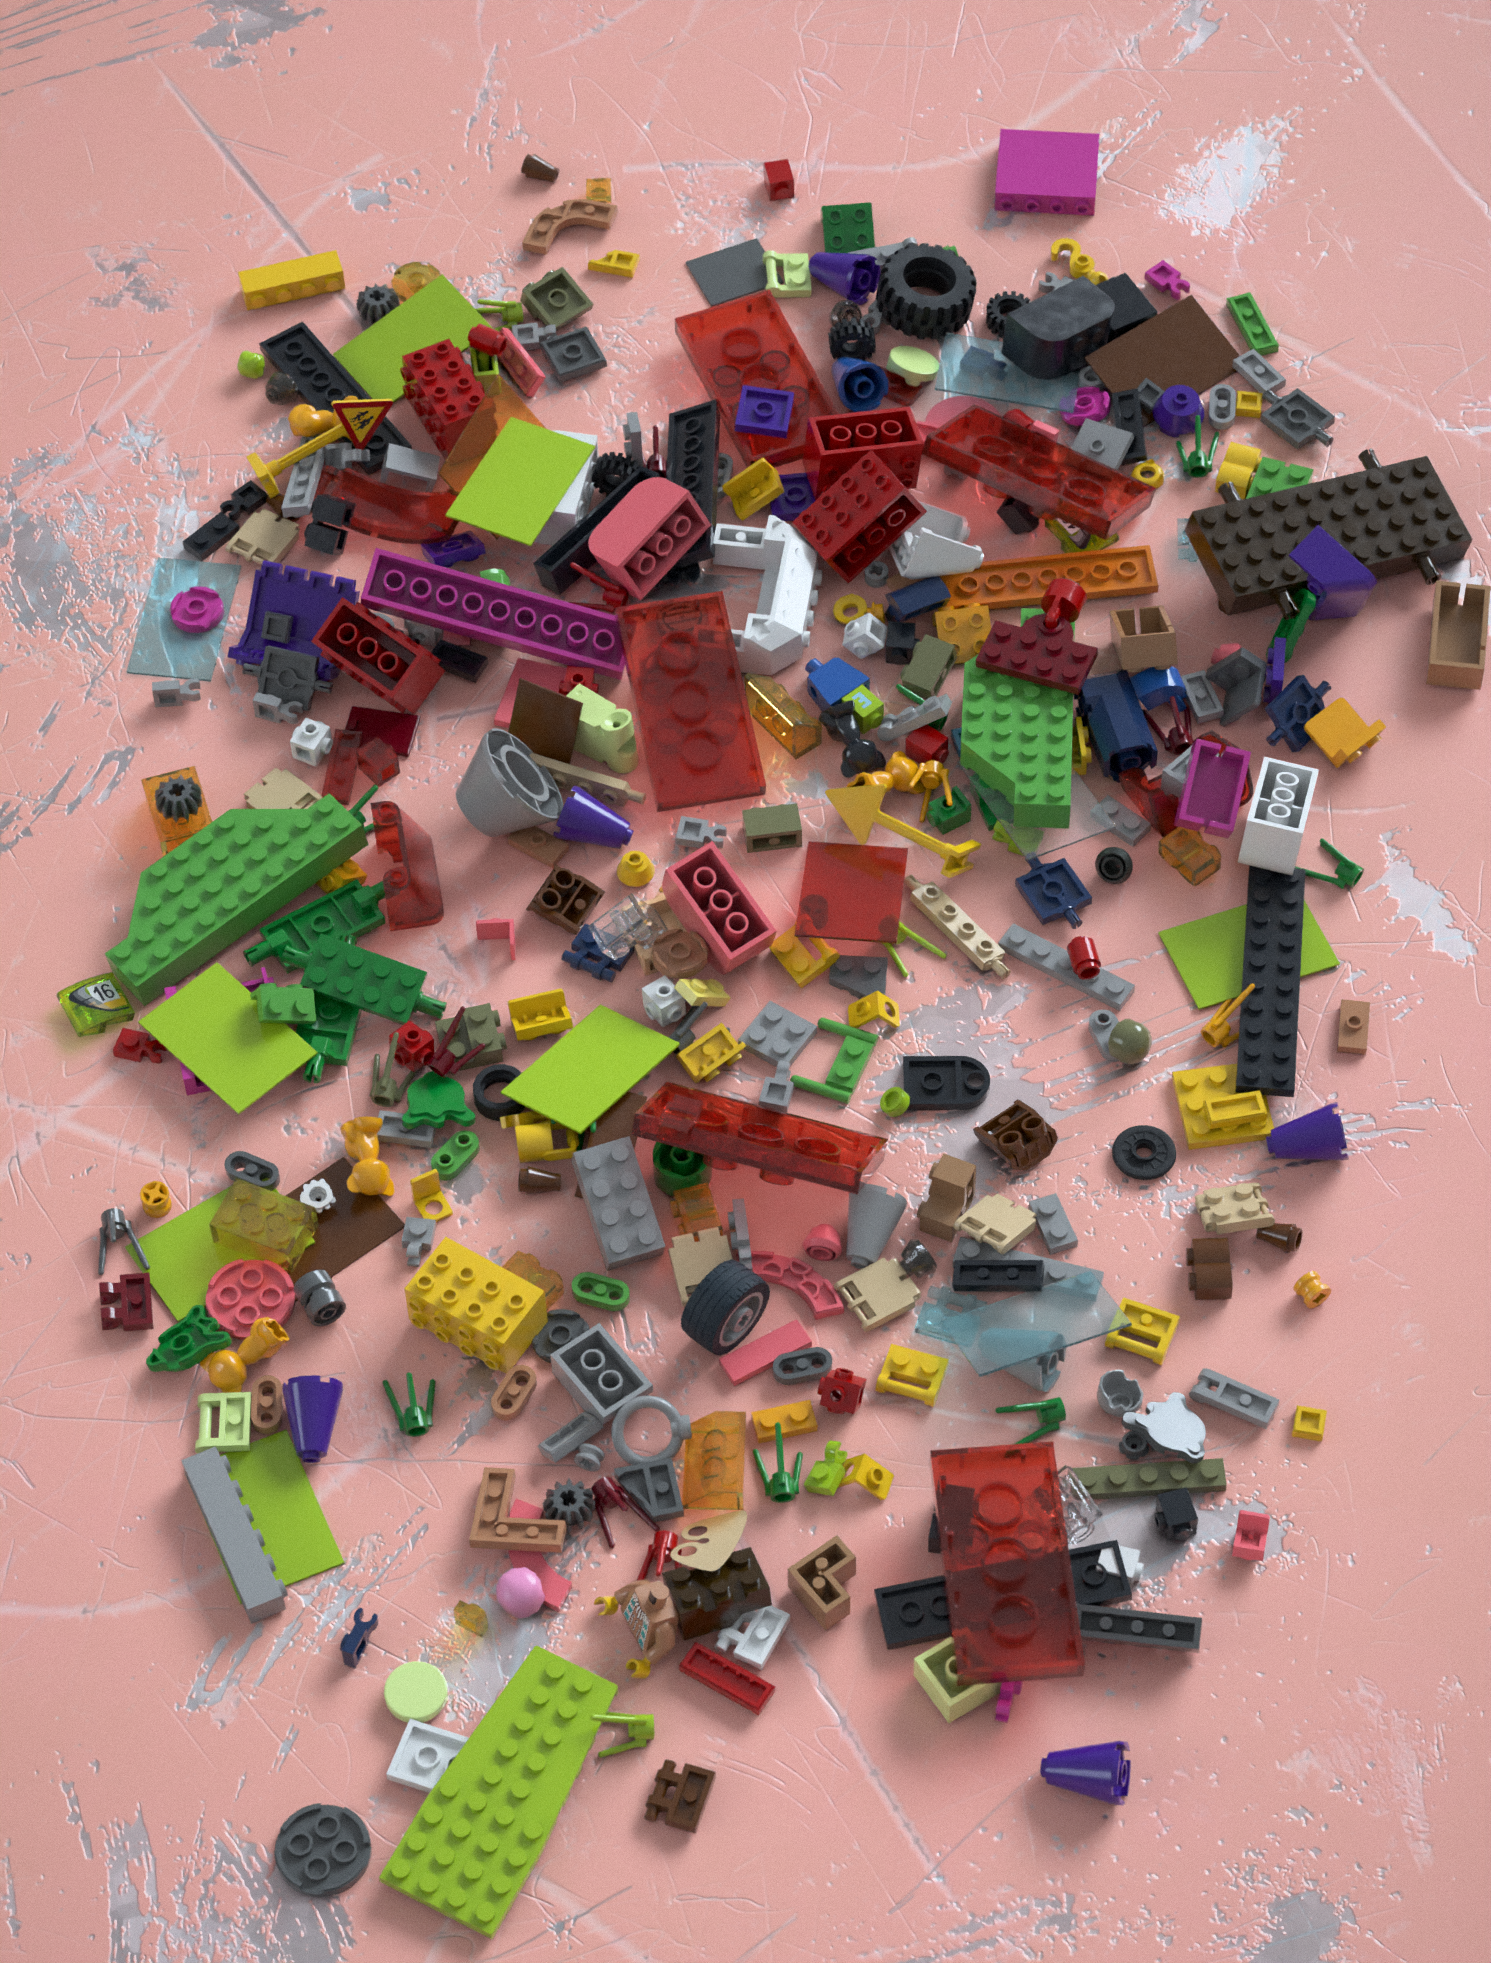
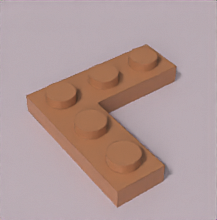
M484 1467L469 1538L470 1548L562 1553L566 1522L564 1520L508 1517L516 1478L515 1469Z

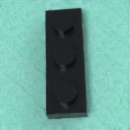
M1138 388L1112 393L1116 428L1131 432L1134 436L1121 464L1126 465L1147 461Z
M955 1260L952 1287L954 1292H1042L1045 1269L1044 1261Z

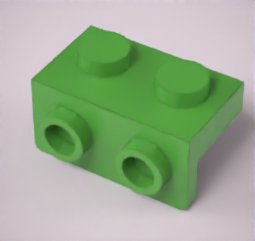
M264 983L259 985V988L250 994L251 1000H257L259 1023L312 1025L316 1022L313 988H303L301 984L276 987L275 983Z

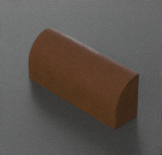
M627 1092L596 1120V1132H590L587 1148L630 1136L635 1150L647 1096ZM577 1184L574 1197L583 1199L579 1184Z

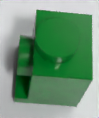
M957 786L953 787L951 791L952 806H948L945 795L928 803L927 819L933 827L938 828L942 835L971 821V803Z

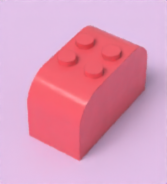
M653 477L637 484L593 530L588 546L612 583L628 590L629 595L641 601L711 526V523L687 489L665 478Z
M713 841L665 869L662 889L669 906L688 933L690 931L696 932L705 940L708 947L707 960L717 972L725 975L772 946L777 932Z

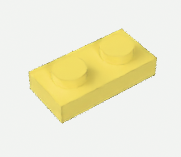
M679 979L674 987L691 1006H700L703 1002H707L708 1006H726L731 998L723 990V985L715 979Z

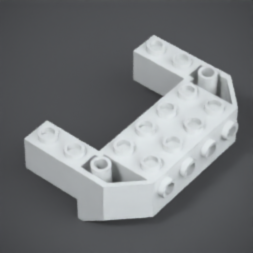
M769 515L766 529L717 523L714 534L715 558H713V564L765 571L756 614L748 613L745 631L694 626L690 645L691 666L773 675L801 659L804 647H809L810 631L807 630L808 626L813 627L814 611L811 609L812 606H817L819 592L815 589L816 585L821 586L822 570L818 569V552L796 528L773 515Z

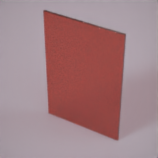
M809 841L794 937L897 944L908 848Z

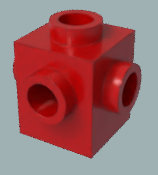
M567 666L565 681L560 680L559 694L567 696L578 684L598 694L599 684L595 683L594 668Z
M409 1020L389 1035V1045H391L393 1034L398 1032L399 1038L394 1058L398 1064L406 1066L412 1072H415L422 1066H426L434 1055V1038L427 1030H422Z
M832 1369L826 1378L822 1377L817 1391L818 1395H822L820 1405L827 1407L829 1412L835 1414H844L845 1412L855 1414L861 1407L867 1379L853 1375L854 1372L848 1369Z

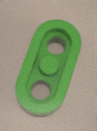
M467 1130L456 1132L434 1154L431 1159L432 1170L437 1169L440 1180L454 1179L478 1155L480 1148L476 1134ZM444 1160L450 1161L447 1164L441 1163Z
M591 1272L580 1273L572 1281L573 1297L580 1303L609 1311H620L629 1304V1288L623 1281ZM585 1289H590V1290H592V1291L589 1292V1293L583 1292V1290H585ZM612 1297H619L618 1300H611Z

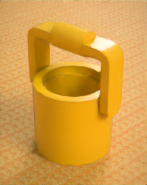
M547 1120L541 1123L515 1126L519 1163L570 1159L573 1153L577 1152L576 1147L579 1145L578 1133L558 1122L552 1124L551 1120ZM567 1129V1144L570 1148L553 1150L551 1130Z

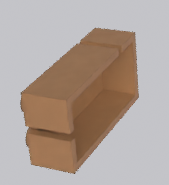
M1436 580L1426 684L1481 690L1485 669L1491 586L1466 583L1463 605H1459L1458 598L1461 583Z
M1163 605L1139 608L1140 635H1136L1134 608L1109 611L1111 641L1123 670L1141 672L1146 667L1164 670L1171 668V665L1178 664L1176 632Z

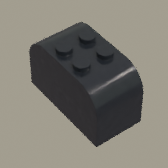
M1082 276L1008 313L1001 353L1027 375L1039 380H1055L1075 372L1080 367L1088 364L1084 357L1108 344L1114 303L1106 293Z

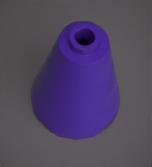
M818 252L809 261V271L814 278L853 304L862 305L869 300L866 297L870 292L875 293L879 283L880 265L875 263L877 259L874 256L868 254Z
M574 785L571 791L576 792L575 796L567 797L556 824L561 830L560 832L555 831L553 837L621 849L623 844L628 846L634 830L629 829L631 823L586 791Z
M1330 1103L1271 1129V1136L1266 1137L1269 1154L1275 1153L1277 1159L1349 1160L1348 1154H1342L1341 1150L1347 1148L1341 1115L1339 1116V1113L1334 1114V1109H1339L1338 1103Z
M316 1375L288 1379V1385L286 1383L282 1384V1392L296 1455L306 1463L320 1462L321 1458L325 1457L328 1452L343 1393V1384L341 1381L331 1377L329 1383L321 1382L320 1376Z
M1113 1741L1051 1751L1048 1753L1047 1758H1042L1041 1777H1046V1782L1049 1785L1109 1804L1124 1805L1125 1802L1121 1799V1796H1128L1131 1774V1760L1124 1759V1751H1130L1128 1742Z

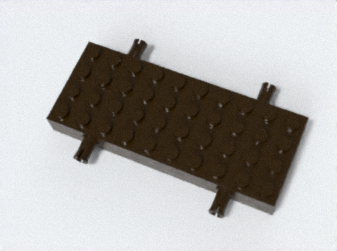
M1366 449L1358 456L1365 471L1243 500L1238 495L1234 483L1228 482L1227 485L1226 482L1218 488V492L1225 504L1192 511L1184 530L1228 616L1277 604L1285 620H1289V616L1290 619H1293L1300 613L1292 598L1293 595L1300 589L1310 591L1307 586L1308 574L1289 557V554L1317 525L1323 528L1363 564L1376 579L1419 569L1427 585H1430L1431 582L1435 584L1436 580L1439 581L1442 577L1435 565L1464 558L1473 539L1428 456L1381 466L1373 449H1369V452Z

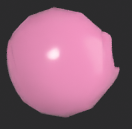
M526 1567L513 1568L500 1577L496 1585V1595L500 1606L515 1618H528L539 1610L545 1599L541 1580L536 1576V1573Z

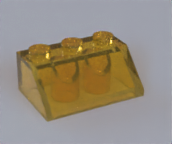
M751 673L744 676L745 710L796 760L822 744L821 723L817 718L811 717L805 711L803 705L799 701H795L788 694L782 684H777L768 676Z
M715 1411L690 1423L692 1439L685 1440L682 1506L683 1509L744 1510L746 1412Z

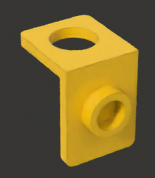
M878 990L848 1006L849 1026L859 1028L876 1018L882 1019L894 1028L900 1026L898 1003ZM885 1004L891 1009L892 1017L887 1014Z
M433 1169L410 1180L413 1202L423 1219H433L438 1222L453 1215V1211L441 1191L437 1169ZM438 1202L443 1208L440 1213L432 1215L426 1211V1206L429 1203Z
M865 1453L845 1460L842 1466L846 1472L852 1465H854V1468L847 1477L843 1476L838 1488L856 1482L878 1499H886L894 1478L893 1473Z

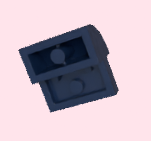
M929 577L885 594L889 606L884 614L888 622L895 620L897 622H904L945 606L951 595L940 577Z

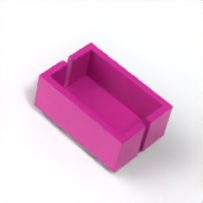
M1196 739L1191 747L1174 826L1195 831L1205 827L1204 833L1228 839L1234 831L1251 752L1226 746L1221 753V757H1217L1216 755L1220 751L1221 744Z

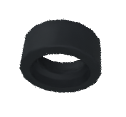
M506 1064L492 1065L483 1069L476 1076L473 1083L474 1104L478 1112L487 1119L500 1121V1117L519 1114L524 1111L526 1106L514 1100L495 1103L484 1097V1090L490 1085L501 1082L510 1084L522 1072Z

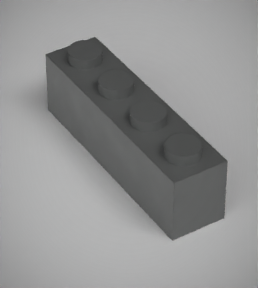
M1076 1604L1073 1638L1077 1640L1199 1653L1202 1618Z

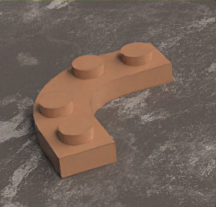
M573 199L563 201V205L553 209L548 207L540 212L532 221L522 242L523 250L547 255L555 236L567 226L578 224L610 230L618 213L617 205L586 199Z

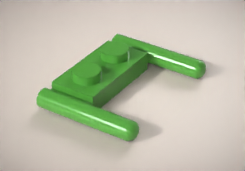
M822 1017L817 1023L820 1029L846 1037L826 1078V1083L822 1084L797 1075H793L790 1081L794 1082V1087L849 1104L851 1095H853L873 1053V1048L878 1042L879 1035Z

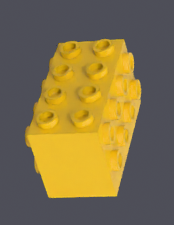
M446 1236L404 1288L409 1320L414 1326L433 1332L442 1342H450L458 1346L467 1356L472 1357L474 1355L483 1360L492 1370L499 1369L506 1374L527 1350L536 1334L538 1335L548 1322L544 1290Z

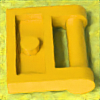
M808 915L799 917L795 925L775 939L772 946L769 947L801 989L832 966L840 957L834 947H830L813 927V921ZM804 933L822 954L821 958L817 961L798 939Z
M1123 1297L1108 1332L1105 1346L1112 1349L1118 1347L1153 1359V1363L1163 1365L1168 1348L1179 1324L1180 1316ZM1122 1330L1158 1342L1159 1345L1155 1348L1120 1336L1119 1334Z
M891 1344L881 1374L877 1379L875 1391L884 1394L888 1391L925 1401V1405L934 1407L949 1365V1359ZM890 1378H897L911 1383L923 1385L929 1388L927 1390L915 1387L912 1385L890 1380Z

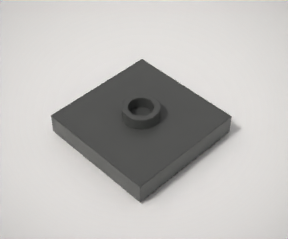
M587 326L540 342V349L560 383L607 367V360Z

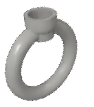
M649 1395L636 1397L625 1403L616 1413L611 1429L612 1442L621 1458L631 1465L667 1458L673 1459L680 1450L683 1440L692 1439L689 1415L680 1416L677 1409L663 1398ZM642 1408L657 1409L663 1412L670 1421L671 1441L665 1450L654 1456L636 1454L627 1446L624 1439L623 1431L626 1420L633 1412Z

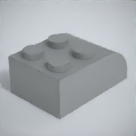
M600 1323L550 1355L552 1373L582 1409L598 1418L602 1425L613 1419L618 1410L631 1399L647 1396L653 1392L651 1382Z

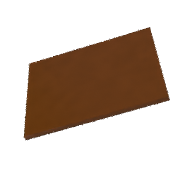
M520 678L508 732L522 741L534 754L570 764L583 703Z

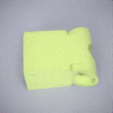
M578 684L567 695V697L583 703L573 749L600 763L606 761L607 765L617 773L625 774L632 772L638 766L639 757L630 711L617 709L616 705L585 686Z

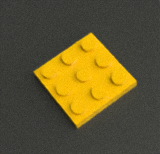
M1237 1064L1172 1072V1082L1188 1150L1266 1140L1267 1136H1271V1129H1274L1266 1095H1262L1267 1111V1120L1215 1129L1209 1128L1203 1108V1100L1241 1094L1235 1092Z

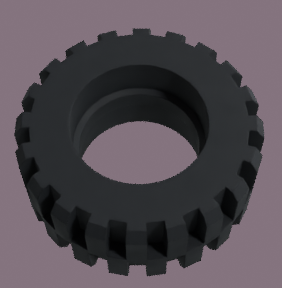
M921 243L920 246L915 244L908 245L906 249L902 247L895 251L894 254H891L882 266L876 292L878 310L880 313L882 312V317L887 323L891 322L892 328L897 331H903V334L906 336L914 335L917 336V339L922 340L925 337L931 338V340L939 339L940 336L948 337L953 334V331L956 333L963 328L970 318L977 286L970 265L966 266L967 262L961 256L957 257L954 251L942 249L940 245L935 244L934 247L929 246L928 243ZM926 287L937 291L941 295L927 296L911 288Z

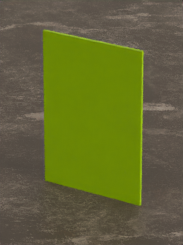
M442 274L333 353V356L372 399H392L394 403L404 396L402 386L405 385V382L400 372V368L403 367L402 356L446 339H450L454 347H459L462 353L469 348L467 338L473 326L476 327L478 324H483L487 327H492Z
M510 417L445 515L457 521L532 546L596 446Z
M1305 900L1300 978L1340 965ZM1247 904L1158 932L1199 1010L1223 1003L1228 999L1238 998L1241 994Z
M216 962L139 1020L138 1023L239 1115L312 1059L318 1052L287 1024L259 1023L257 1000H251V992Z
M600 1004L501 1091V1094L581 1134L671 1054L680 1043Z
M235 1183L137 1239L150 1265L148 1270L144 1269L132 1243L125 1246V1249L142 1273L150 1272V1284L179 1323L187 1316L193 1306L202 1305L204 1308L206 1307L208 1284L215 1273L228 1263L238 1259H243V1261H264L267 1259L279 1265L315 1244V1241L276 1188L270 1192H259L240 1183Z
M287 1429L250 1443V1451H229L220 1455V1457L226 1455L232 1472L228 1473L231 1481L237 1480L243 1494V1497L239 1498L242 1506L248 1504L254 1521L250 1524L253 1531L259 1529L265 1542V1546L261 1547L264 1555L270 1554L277 1571L272 1573L275 1580L282 1579L284 1586L287 1587L345 1564L301 1461L296 1455ZM221 1557V1560H222V1562H223V1564H224V1567H225V1569H226V1572H227V1574H228V1576H229V1579H230V1581H231V1584H232V1586H233V1588H234V1591H235V1593H236V1596H237V1598H238V1600H239V1603H240V1605H241L242 1602H241V1600H240V1597H239V1595H238V1593H237V1590H236V1588H235V1586H234V1584H233V1581H232V1579H231V1577H230V1575H229V1572H228V1570H227V1568H226V1566H225V1563H224V1561H223V1559H222V1557Z

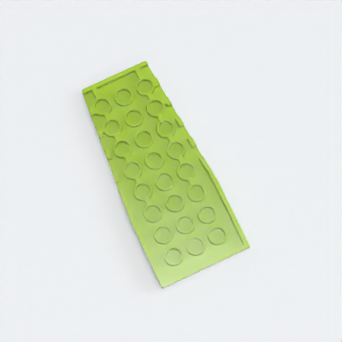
M535 1646L425 1799L379 1876L380 1882L493 1940L541 1857L557 1823L562 1806H565L570 1795V1789L583 1768L582 1764L586 1755L594 1745L595 1736L602 1721H592L590 1716L593 1714L608 1715V1709L613 1698L618 1694V1686L539 1646Z

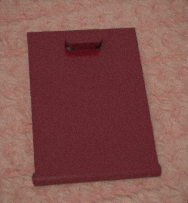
M352 706L340 745L344 748L409 757L421 716Z

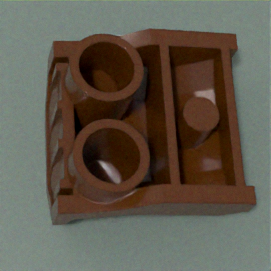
M556 865L526 910L533 911L567 932L577 935L605 894V891L585 877Z
M1019 1099L1012 1106L982 1126H977L973 1129L975 1136L981 1142L989 1146L1015 1170L1027 1171L1051 1154L1058 1140L1056 1130L1046 1123L1035 1109Z

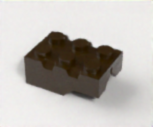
M751 1547L732 1552L727 1561L716 1571H706L697 1568L689 1571L681 1567L662 1573L663 1583L669 1589V1596L679 1614L678 1628L684 1641L732 1627L742 1614L772 1605L770 1587Z

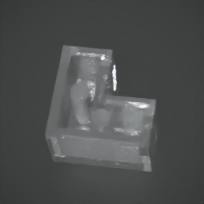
M632 893L587 926L601 951L613 960L625 956L636 944L644 949L652 948L655 939L665 931H669L658 911Z

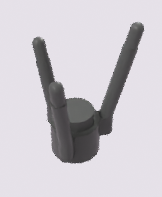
M703 1002L700 1006H692L675 1031L669 1036V1038L680 1043L673 1051L676 1055L691 1045L696 1039L694 1033L689 1028L708 1006L707 1002Z
M111 1208L101 1214L102 1227L99 1228L98 1274H104L107 1237L114 1243L116 1239L124 1235V1232H127L144 1269L148 1270L150 1265L132 1230L131 1221L125 1220L124 1212L121 1209Z

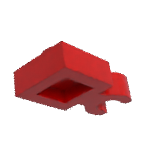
M122 1028L113 1048L114 1057L141 1063L145 1056L151 1062L159 1064L163 1061L162 1055L155 1053V1051H167V1049L158 1040L151 1041L149 1033Z

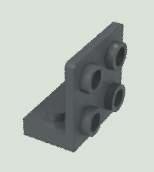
M1243 647L1208 668L1205 678L1226 691L1223 703L1224 713L1223 717L1220 718V724L1224 727L1233 721H1237L1249 711L1255 710L1262 700L1261 692L1266 679L1267 663Z

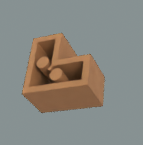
M943 1153L939 1163L934 1162L931 1167L929 1179L932 1182L928 1191L930 1196L927 1202H921L917 1211V1218H920V1231L953 1242L958 1232L953 1228L954 1223L969 1210L975 1198L976 1165Z
M836 1535L787 1569L788 1587L825 1631L850 1614V1595L841 1585L856 1575V1556Z

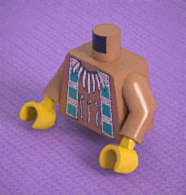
M638 1580L615 1591V1596L597 1597L594 1605L605 1603V1609L599 1615H613L618 1610V1604L622 1605L620 1610L645 1656L642 1660L634 1658L628 1660L626 1669L636 1670L631 1677L643 1679L649 1676L651 1671L650 1665H655L673 1649L679 1614L669 1596V1589L661 1581L651 1583L649 1580Z

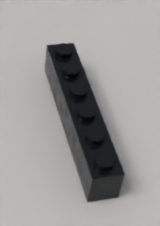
M640 466L539 557L533 564L542 586L561 595L583 575L570 566L571 563H575L587 570L597 562L588 546L593 530L637 484L649 478L660 477L659 473Z

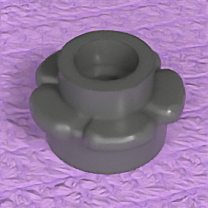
M1129 1431L1122 1437V1441L1119 1443V1450L1122 1454L1126 1455V1458L1138 1460L1139 1457L1147 1455L1149 1451L1148 1441L1140 1433Z

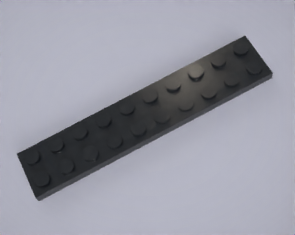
M1249 865L1241 993L1252 983L1255 984V988L1240 1006L1236 1093L1260 1090L1261 1095L1294 1097L1306 869L1294 868L1292 876Z

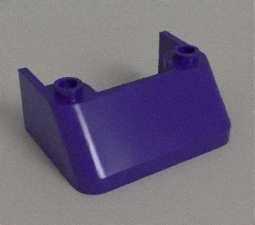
M1319 525L1289 554V557L1308 574L1307 586L1316 597L1315 609L1308 618L1311 621L1355 617L1364 608L1377 584L1374 575Z

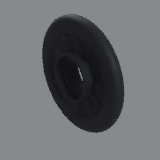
M1137 1125L1124 1130L1117 1136L1113 1143L1112 1156L1116 1166L1127 1176L1138 1180H1152L1165 1175L1172 1168L1176 1160V1147L1170 1136L1161 1129L1149 1125ZM1140 1148H1148L1152 1154L1149 1157H1140L1136 1151Z

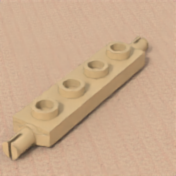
M534 753L529 755L539 768L543 765L546 767L559 789L571 791L575 785L596 799L625 807L628 800L642 805L645 803L646 793L632 790L626 781Z
M913 875L905 878L904 884L913 891L911 892L910 901L982 971L993 969L1002 979L1010 975L1011 970L1002 963L1005 951L933 881L928 884H921Z

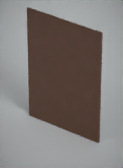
M1190 295L1084 357V359L1111 394L1136 389L1145 378L1149 379L1163 391L1174 385H1185L1195 390L1197 394H1200L1237 372L1233 368V360L1240 355L1196 299ZM1141 408L1143 427L1155 421L1153 411L1149 414Z
M344 1157L304 1183L310 1184L312 1180H325L330 1189H332L333 1197L336 1199L334 1204H330L328 1210L324 1209L321 1213H317L302 1206L300 1195L304 1191V1184L283 1197L315 1241V1244L279 1264L290 1276L293 1286L302 1276L314 1270H325L330 1277H333L398 1233L405 1226L404 1222L379 1195L370 1196L360 1192L353 1193L348 1190L347 1179L351 1175L353 1167Z

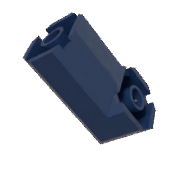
M1127 669L1088 676L1079 695L1073 694L1074 700L1078 699L1079 707H1076L1077 717H1081L1082 726L1088 727V735L1103 776L1109 778L1110 775L1118 783L1140 779L1145 775V768L1150 765L1152 769L1157 765L1158 751Z

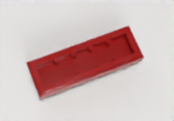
M698 1642L693 1644L679 1664V1671L758 1716L775 1693L774 1685Z

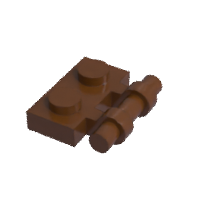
M665 1760L662 1769H659L655 1776L656 1786L653 1794H650L645 1804L647 1810L644 1818L647 1821L656 1822L659 1812H666L665 1825L696 1834L716 1779V1772L685 1763L682 1774L674 1772L677 1764L672 1760ZM668 1787H676L673 1799L665 1798Z

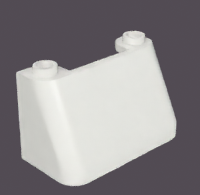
M921 501L918 502L927 512L889 546L901 576L912 580L969 573L981 566L984 557L981 547L962 543L967 541L971 530L968 527L966 517Z

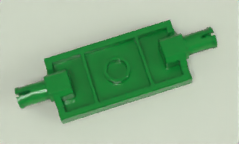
M392 876L371 887L369 885L362 887L356 879L260 928V936L264 941L248 950H244V957L247 962H250L249 965L251 967L271 956L276 957L288 974L298 969V967L281 962L282 954L286 952L284 950L286 945L310 954L314 951L320 934L338 940L340 935L346 934L345 941L347 942L349 935L358 938L386 923L385 916L378 908V901L398 893V884Z
M320 934L314 951L310 954L286 945L284 949L286 952H283L281 962L304 969V975L300 984L303 985V988H313L316 994L402 1025L410 1020L413 1012L417 1013V1011L436 1017L439 1020L443 1017L442 1013L445 1012L447 1003L425 996L424 992H422L427 978L426 971L324 934Z
M346 934L340 935L339 940L346 942ZM349 935L346 943L355 946L357 939L353 935ZM314 993L316 1022L312 1025L298 1024L296 1033L318 1052L317 1055L307 1062L303 1073V1079L311 1083L313 1076H315L314 1083L321 1081L324 1063L340 1066L348 1065L362 1011Z

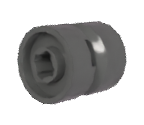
M320 1269L311 1271L295 1283L294 1293L301 1305L304 1306L305 1312L313 1325L325 1326L333 1323L345 1312L346 1304L339 1291L335 1289V1284L327 1271Z

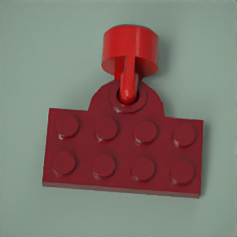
M1067 578L1054 579L1050 582L1041 600V608L1044 614L1029 618L1021 627L995 620L976 658V667L1079 695L1098 656V648L1074 642V632L1070 624L1078 619L1087 601L1084 589L1073 580Z

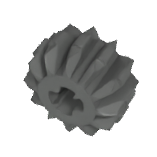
M376 283L374 287L366 286L364 291L359 292L356 303L357 311L362 321L368 320L370 325L379 321L400 305L394 288H388L386 284L380 287Z
M181 774L178 779H173L169 776L168 782H160L159 789L155 790L156 808L159 813L163 814L166 820L173 817L177 823L179 818L184 817L188 821L189 815H197L198 808L202 807L201 788L198 784L194 783L192 777L184 780Z
M569 1478L566 1485L556 1481L555 1490L547 1489L546 1499L543 1502L546 1519L564 1520L569 1533L572 1530V1526L575 1525L582 1530L584 1521L591 1522L593 1518L592 1512L596 1508L595 1501L592 1499V1491L590 1488L584 1489L582 1481L576 1485H572V1481Z

